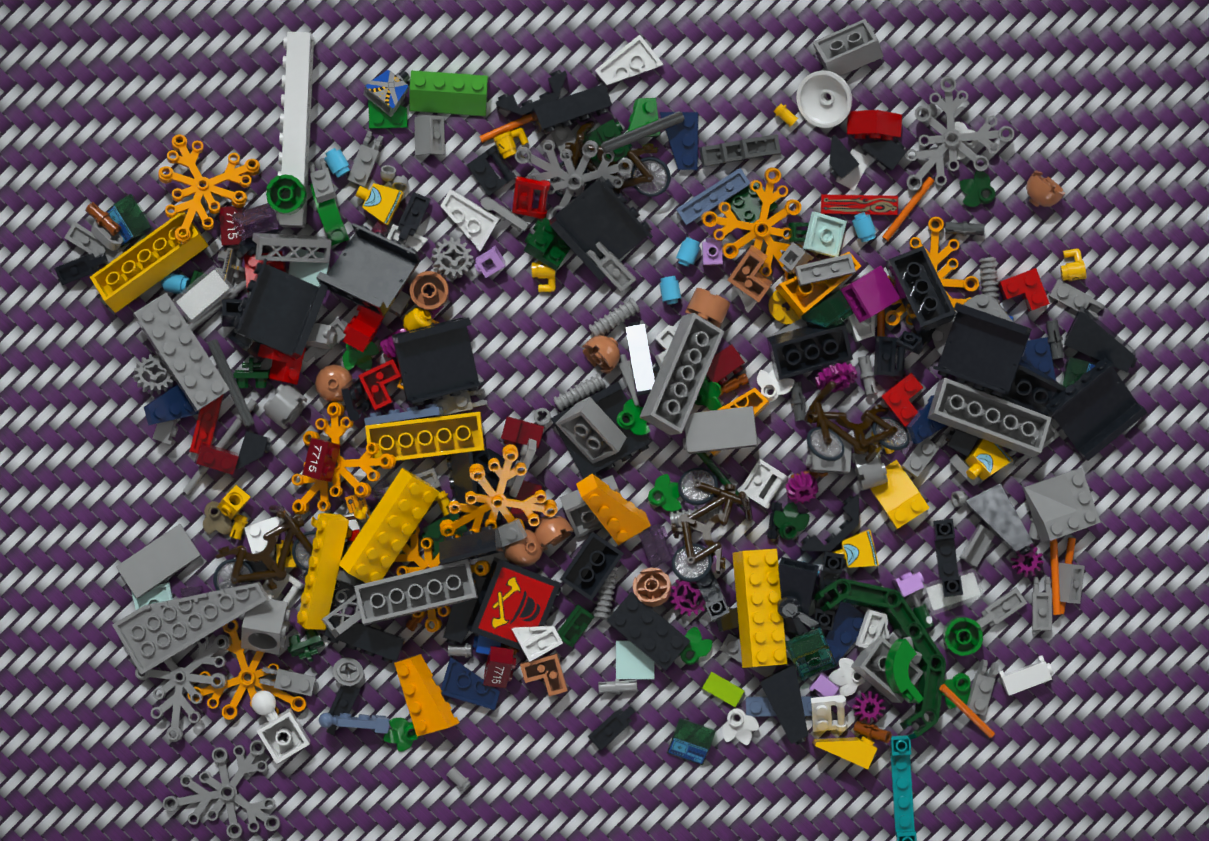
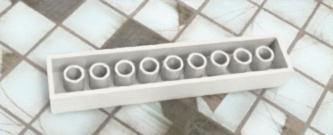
M287 32V37H284L283 46L287 51L286 56H283V67H285L286 75H282V87L285 89V94L281 95V106L284 108V114L281 113L280 125L283 127V133H280L279 143L282 146V152H279V164L282 165V170L278 171V175L286 174L296 177L302 182L306 193H308L314 37L309 32ZM286 190L283 191V199L290 197V190L288 192ZM307 198L302 209L294 214L286 215L276 211V221L282 227L306 228Z

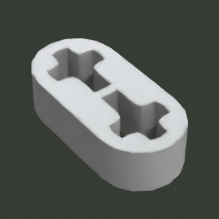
M95 220L91 228L92 234L106 248L113 251L120 249L123 237L119 233L112 236L103 226H99Z
M956 453L950 459L953 466L973 486H976L981 481L979 476L974 480L967 476L966 471L970 466L960 455Z

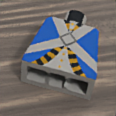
M386 70L365 86L363 95L392 117L408 93L409 86L405 82L410 77L404 70H401L397 75L390 70Z

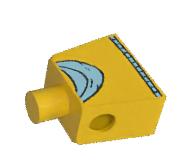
M373 183L370 190L360 186L355 196L365 200L362 206L364 210L389 226L404 196V192Z
M981 438L965 460L970 466L966 474L972 480L978 476L981 480H985L1013 460L1000 445Z
M870 529L840 542L842 549L831 551L832 553L844 554L847 568L879 565Z

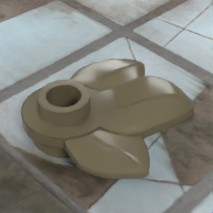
M209 502L204 508L206 517L203 520V528L205 532L210 535L217 530L223 535H230L232 530L231 519L223 515L217 508L219 502ZM216 508L218 511L216 514H211V509Z

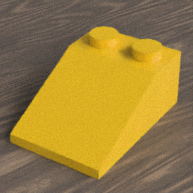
M895 460L885 466L888 482L869 489L895 529H898L928 510L929 506L899 462Z
M864 736L861 739L858 737L814 739L812 742L816 747L866 769H869L877 751V747L874 745L875 742Z

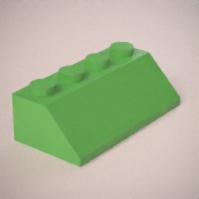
M411 70L409 111L486 116L489 78L486 75Z

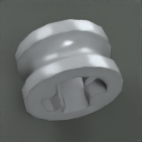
M539 408L534 413V420L540 425L547 424L551 419V414L546 408ZM542 411L543 413L545 411L547 413V420L545 422L543 420L541 422L538 421V412Z

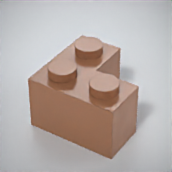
M751 245L727 280L757 302H760L772 284V281L757 272L766 260L767 255Z
M558 653L540 657L530 662L520 663L525 683L544 678L549 696L568 691Z

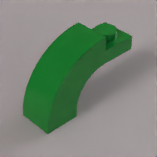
M310 184L323 227L328 238L332 241L331 246L350 240L335 198L318 203L313 184Z
M897 639L891 646L886 658L885 673L888 685L893 693L902 694V697L908 703H920L924 698L911 682L908 673L909 664L917 653L906 639Z

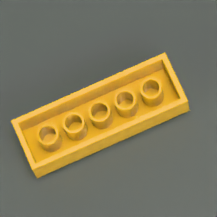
M185 211L178 213L175 217L168 220L90 276L104 302L115 313L209 246L193 221L189 228L190 241L186 244H179L175 240V231L182 226L186 217ZM180 232L179 234H180V235H185L186 233H185V232Z
M481 412L365 426L367 444L373 442L379 445V452L371 458H380L383 454H392L396 461L485 450ZM374 445L371 446V451L373 452L375 450Z
M402 468L339 565L348 574L365 583L382 580L440 492L428 482Z
M777 549L733 552L742 668L787 664L784 622L777 610L778 602L781 600Z

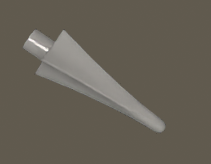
M626 354L620 355L618 367L628 385L634 404L637 406L639 402L634 386L631 360L627 361Z

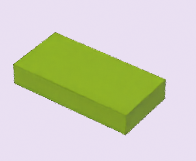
M712 671L702 689L734 707L737 706L745 691Z

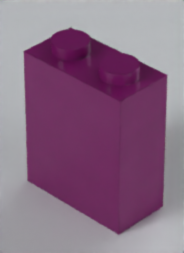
M882 266L869 271L840 289L860 323L900 299Z

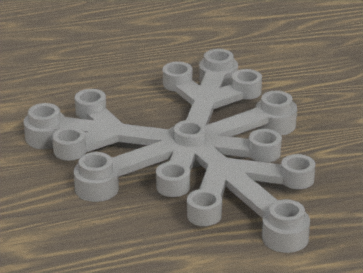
M950 76L943 77L940 81V87L945 92V102L938 93H932L929 96V101L946 113L947 129L931 116L928 107L919 106L915 110V117L919 121H926L941 134L937 136L923 134L918 139L921 146L936 143L942 144L938 149L921 151L909 149L906 152V158L909 161L929 158L916 174L910 175L907 178L906 184L911 190L920 189L922 178L935 163L937 172L935 177L936 184L939 186L946 184L947 178L944 174L943 154L947 149H949L947 166L951 171H956L959 168L956 147L973 161V166L976 170H986L989 166L988 159L983 155L974 153L962 141L978 140L987 147L989 153L996 154L999 151V145L991 142L989 139L1000 138L1002 141L1008 142L1014 137V130L1009 126H1002L999 130L989 131L991 127L997 124V118L994 115H988L985 123L977 132L959 133L955 129L954 112L962 102L967 101L968 93L964 90L958 91L953 101L952 91L956 87V81ZM950 80L951 86L945 87V81ZM965 93V99L960 100L959 94ZM937 95L939 97L938 101L933 102L932 96ZM921 110L926 111V115L924 117L919 116V112ZM993 117L995 122L988 124V119ZM1004 130L1009 131V135L1007 137H1004L1002 135V132ZM954 135L955 140L950 142L948 136ZM923 137L928 138V142L926 144L921 143V139ZM994 144L997 148L992 152L990 151V146ZM910 152H915L914 158L908 157ZM979 159L984 161L982 166L977 165ZM956 162V168H950V163ZM943 176L944 182L938 183V177ZM917 179V184L911 185L910 181Z
M547 140L543 144V150L547 153L550 163L531 154L527 147H520L515 153V159L518 163L525 164L530 162L546 170V172L539 174L533 172L528 176V179H531L532 176L538 181L557 176L564 179L559 182L549 181L554 190H548V194H553L557 190L567 188L560 204L552 210L551 217L557 214V210H562L569 204L574 191L576 196L583 192L582 187L585 182L603 176L605 180L610 179L615 188H620L624 183V178L621 175L614 176L612 174L619 172L622 175H627L633 169V163L628 158H622L618 164L608 167L609 163L615 158L614 152L610 151L603 153V160L598 170L583 174L590 158L594 157L599 150L598 144L592 140L587 141L583 145V156L576 170L571 159L572 151L570 149L562 150L560 158L564 161L567 172L560 167L554 151L555 143L552 140ZM546 144H550L552 149H548ZM588 145L594 146V150H590ZM521 152H526L527 157L522 156ZM563 153H568L569 158H565ZM605 154H610L612 158L607 159ZM624 162H625V163H628V165H629L628 168H625V167L623 166V163H624ZM573 178H577L579 182L575 183ZM615 179H619L621 184L615 183Z
M208 636L205 637V644H202L200 640L197 641L199 645L198 657L185 668L178 667L171 658L164 661L171 671L151 669L144 676H141L136 668L135 675L140 680H147L150 677L171 679L161 688H156L153 691V697L157 700L163 699L166 693L175 687L174 695L159 707L151 710V716L154 719H158L173 706L171 727L166 732L168 740L176 742L183 737V731L179 727L181 706L188 714V719L191 723H197L201 719L200 713L195 711L183 696V687L189 693L191 702L198 704L202 702L203 695L197 692L190 682L211 684L217 689L223 688L226 685L227 678L222 673H215L212 676L190 673L201 664H211L218 668L225 666L226 659L223 656H211L219 650H226L230 647L231 639L229 636H217L214 644L209 649H207L209 643ZM220 639H223L225 641V644L223 646L219 645ZM218 658L223 660L222 665L217 664ZM178 673H181L183 675L182 680H178ZM216 677L220 678V684L215 683ZM158 690L162 692L161 697H158L156 695V692ZM195 694L200 697L198 702L194 700ZM156 709L160 711V715L158 717L154 714V711ZM194 713L198 717L196 721L192 720V714ZM172 731L177 733L175 738L171 736Z
M254 740L250 744V753L246 759L244 758L245 747L243 745L234 747L233 753L237 759L238 771L231 781H229L226 766L228 752L224 747H217L212 752V758L218 763L222 783L211 777V773L208 771H203L199 775L202 783L209 784L217 791L209 792L194 782L190 775H184L180 780L181 785L189 787L198 794L181 798L168 796L163 800V808L168 812H172L178 806L200 802L194 812L188 816V822L194 825L199 822L200 815L210 800L219 798L213 808L207 812L206 816L210 821L216 820L219 816V811L226 803L230 824L226 832L230 838H238L243 832L242 826L237 823L234 802L247 810L249 831L257 832L259 830L260 823L256 820V817L264 822L267 830H277L280 826V819L276 815L269 816L261 810H271L275 806L274 799L266 798L264 801L250 803L239 796L236 789L245 773L264 772L268 768L265 760L252 764L256 756L264 753L266 749L265 744L262 740ZM255 744L261 745L260 751L255 749ZM236 748H242L243 753L237 754ZM218 751H222L224 753L223 758H219L217 756ZM259 763H264L265 769H260L258 767ZM207 774L209 779L203 780L202 775ZM185 777H188L190 779L189 784H185L183 782V779ZM225 789H230L231 795H225ZM169 800H173L175 802V805L173 807H170L168 805ZM267 800L272 801V807L266 806ZM211 811H214L216 813L215 818H211L209 816V813ZM191 815H195L197 817L196 822L191 821ZM271 819H274L276 821L275 826H271L269 824V821ZM251 823H256L257 829L253 830L250 826ZM232 827H237L238 833H233Z

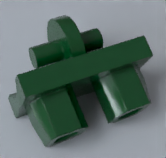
M249 357V363H242V368H249V370H235L233 372L239 388L249 387L248 378H255L256 388H266L270 370H254V368H261V363H254V357Z
M315 629L307 630L305 633L308 640L302 642L299 635L290 636L288 638V651L292 657L299 655L300 660L307 658L309 662H313L312 656L319 654L317 648L325 646L324 640Z

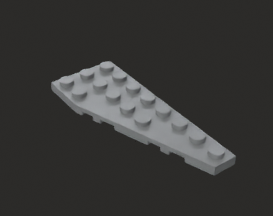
M256 582L148 604L114 623L113 627L142 675L265 602L269 597L261 583Z

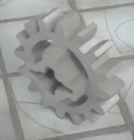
M450 237L449 241L443 238L441 243L438 242L435 246L436 248H433L431 252L434 254L431 260L435 261L432 267H438L437 273L443 272L444 278L447 275H450L451 279L455 275L461 278L462 273L466 274L468 268L472 266V263L469 261L473 259V256L468 255L471 249L465 248L466 242L460 244L459 238L456 242L453 237ZM444 248H447L446 252L440 253Z
M150 354L149 359L142 357V363L137 362L136 368H134V381L137 382V387L143 386V392L150 390L151 395L154 391H157L158 395L161 394L162 389L167 392L168 386L172 387L173 381H175L158 355H156V358H153Z

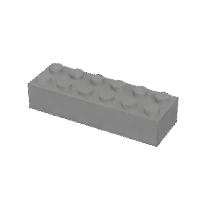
M167 292L133 313V317L195 411H198L230 390Z
M695 313L682 316L640 418L669 435L682 433L724 334L723 330Z
M947 378L942 379L938 383L927 417L928 419L1033 458L1042 452L1052 419L1046 415Z
M468 559L354 586L364 625L478 598Z

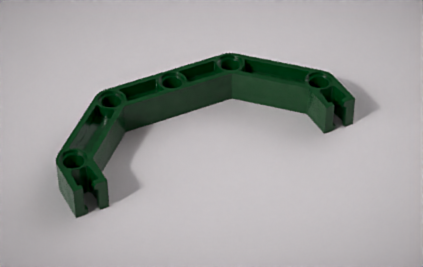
M838 579L813 595L816 602L824 597L826 592L832 598L831 602H826L825 605L820 607L823 612L831 609L839 602L882 610L883 613L887 614L889 622L899 637L903 639L910 636L914 650L922 654L918 664L923 674L919 678L918 691L924 699L920 703H916L915 712L900 723L901 727L905 730L908 726L912 725L911 722L916 721L919 728L907 736L910 740L918 738L939 720L942 692L939 688L944 683L945 658L899 591L848 579ZM837 585L842 588V594L837 591ZM888 596L893 600L892 605L888 602ZM910 628L914 631V637L909 633ZM931 660L936 663L935 668L932 667ZM925 713L929 716L928 722L924 718Z

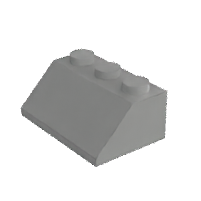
M866 19L813 42L825 71L834 72L839 76L883 57L879 40Z
M591 397L576 403L556 422V425L592 464L619 452L627 438Z
M613 475L601 479L613 491L620 493ZM579 490L560 497L565 513L577 538L604 527L582 499Z
M880 636L859 654L851 668L892 703H902L904 701L902 694L892 692L885 673L886 658L892 645ZM910 662L908 673L913 685L916 684L923 671Z

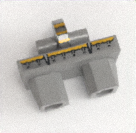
M227 248V250H219L218 260L224 261L223 269L216 267L215 271L227 284L234 285L235 278H239L240 271L245 272V268L241 267L243 260H239L235 256L238 251Z

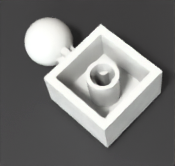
M259 691L253 696L251 701L253 710L259 715H265L268 720L257 727V733L276 764L310 744L308 735L291 708L278 715L275 711L276 699L271 692ZM281 732L287 733V739L279 737Z

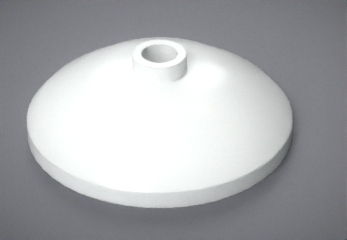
M824 70L813 72L806 76L798 87L797 105L800 113L809 123L817 127L830 128L843 122L849 115L852 107L851 90L846 81L836 73ZM827 93L831 95V99L826 97Z

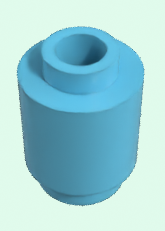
M334 148L325 153L327 157L324 160L332 174L336 175L337 178L350 171V165L341 150Z
M865 212L855 215L852 223L857 237L861 239V242L874 239L876 237V230L870 214L866 215Z
M686 237L685 241H682L676 259L679 260L678 263L689 267L690 264L694 265L700 250V242Z
M170 273L161 280V286L166 292L184 294L188 291L191 279L185 275Z
M676 277L661 278L659 285L662 301H666L667 305L678 303L681 293Z

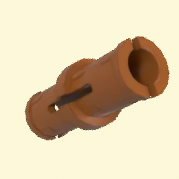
M94 202L86 207L85 211L112 236L121 230V226L110 218V214L101 210Z
M857 721L853 728L855 733L865 735L870 740L876 739L889 743L892 738L890 731L880 729L874 724L868 725Z

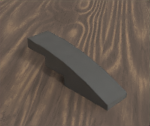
M778 134L699 148L702 167L781 153Z

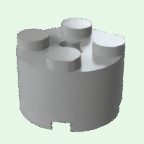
M281 384L276 389L274 398L272 400L269 399L263 409L266 410L265 415L283 429H286L287 426L285 425L288 422L292 424L304 409L302 403L303 401L307 403V398L290 385L284 386Z
M880 451L870 463L865 461L868 452L860 455L851 454L852 462L856 464L855 472L862 490L888 482L885 465L880 459Z

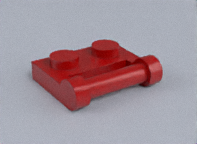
M517 176L512 213L540 219L546 218L547 194L551 183L547 180L538 181ZM535 189L540 190L537 209L533 208Z

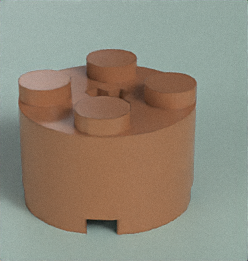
M425 271L413 279L410 285V296L418 307L428 311L437 310L447 302L449 286L440 274L433 271ZM428 286L435 289L431 296L425 293Z
M696 288L685 313H695L720 328L729 309L730 302L717 294L716 296L710 294V291Z

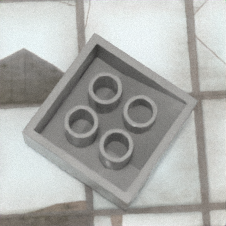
M1082 468L1074 469L1023 487L1041 542L1051 541L1101 523Z

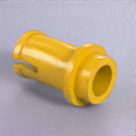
M780 103L773 112L776 114V117L779 116L791 127L798 117L786 108V104Z
M443 490L438 494L435 501L438 502L443 515L446 516L450 513L448 507L450 501L447 497L449 494Z
M237 514L233 518L235 521L229 536L241 540L244 527L248 524V517Z

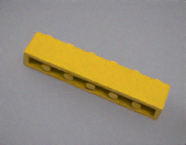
M320 513L316 524L317 531L313 539L312 555L309 558L308 574L305 576V588L301 595L300 611L297 614V623L305 629L326 630V625L322 619L330 613L340 566L339 563L349 520L341 514Z

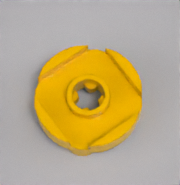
M777 290L773 292L769 299L768 308L775 320L781 324L789 325L804 316L802 315L799 318L791 307L789 311H786V308L782 307V304L786 302Z

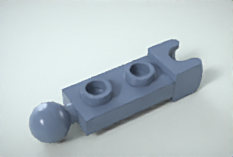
M323 713L319 717V724L324 728H328L333 724L339 727L367 728L375 733H388L390 719L384 715H372V718H370V715L365 714L351 717L352 714L340 713V716L334 715L333 717L330 713Z

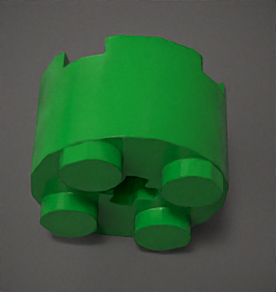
M284 174L276 176L269 182L266 196L267 202L274 210L281 214L291 215L302 209L306 202L307 193L299 179L292 175ZM285 190H286L287 192H288L289 190L291 191V192L289 193V194H290V197H289L288 199H287V198L283 199V197H284L283 191H285Z
M956 617L945 625L943 641L951 652L960 656L970 655L981 647L983 632L975 620L967 617ZM966 631L967 639L960 641L959 633Z

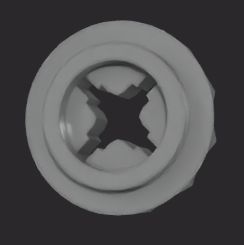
M342 658L335 663L333 676L342 687L345 685L351 687L355 684L358 685L361 681L363 668L353 658ZM346 667L349 672H352L350 678H348L346 674H343L345 672Z

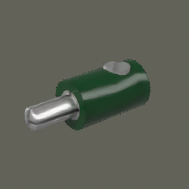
M917 593L912 594L911 598L915 605L912 609L924 629L933 626L934 622L926 604H921Z

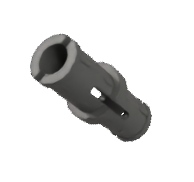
M963 221V223L945 222V234L984 236V223L975 224L967 223V221Z
M1058 320L1046 321L1049 336L1047 340L1050 343L1052 359L1064 358L1061 343L1063 337L1060 336Z
M795 382L791 389L792 401L790 402L791 405L793 404L795 421L804 420L806 415L804 404L806 400L803 398L801 382Z

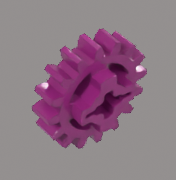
M846 362L843 364L837 363L835 366L829 365V368H824L823 372L818 373V377H815L818 390H822L830 381H834L836 386L831 391L834 393L838 390L843 391V388L850 387V383H855L854 379L858 378L855 367L851 363L847 365Z
M676 579L677 586L672 585L674 592H671L670 595L674 597L670 602L677 604L674 609L680 608V614L687 611L688 616L693 611L698 615L699 609L705 611L703 607L706 604L704 599H702L698 606L696 603L698 596L702 595L699 588L694 589L690 586L689 582H680ZM683 585L684 590L682 594L677 596L679 588ZM686 587H688L692 593L695 592V595L693 596L694 604H692L689 598H685V595H687ZM685 601L689 603L691 608L682 606L680 602Z

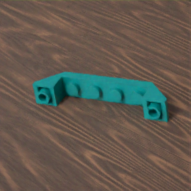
M907 735L892 736L890 742L896 841H917L914 826L911 778V740Z

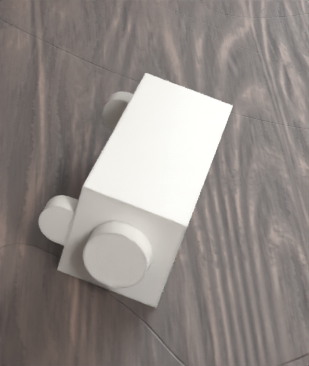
M1041 655L1038 657L1039 662L1007 674H1004L1003 670L999 671L1006 694L1010 696L1052 680L1051 674H1053L1050 663L1046 664Z

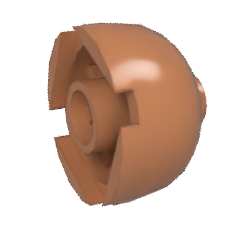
M1036 170L1032 173L1026 185L1027 194L1031 197L1029 201L1036 207L1039 205L1051 207L1057 204L1065 195V192H1062V187L1050 177H1041L1043 173Z
M598 335L589 339L582 346V348H585L583 354L594 367L600 366L602 368L600 371L603 373H610L619 363L620 350L617 341L612 337L608 338L607 336Z
M326 366L316 376V391L327 402H342L344 399L341 389L353 377L343 366Z
M555 515L553 517H542L534 533L543 551L548 549L547 545L552 544L555 546L571 535L570 532H574V530L565 518Z
M525 529L526 538L504 546L505 558L509 563L518 567H528L540 559L543 551L532 530Z
M650 567L643 569L640 572L641 574L633 580L634 594L646 606H660L671 595L672 586L669 576L659 568Z

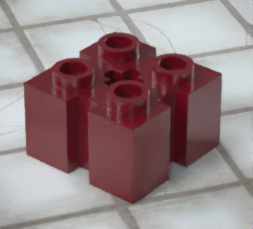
M507 416L501 439H504V444L516 446V443L527 445L530 438L537 441L536 448L539 449L545 427Z

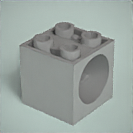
M817 432L811 435V444L821 455L836 457L840 453L839 442L831 434L832 443L827 445L825 452L819 450L820 444ZM841 438L845 450L843 456L836 461L822 460L810 450V455L806 456V468H809V472L848 474L851 468L852 445Z
M268 599L246 612L242 624L241 648L279 655L281 648L285 647V635L289 631L291 610H287L288 602Z

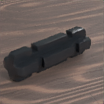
M772 502L771 505L772 512H770L768 539L776 540L778 537L777 529L779 528L774 524L773 516L776 510L781 511L782 503Z

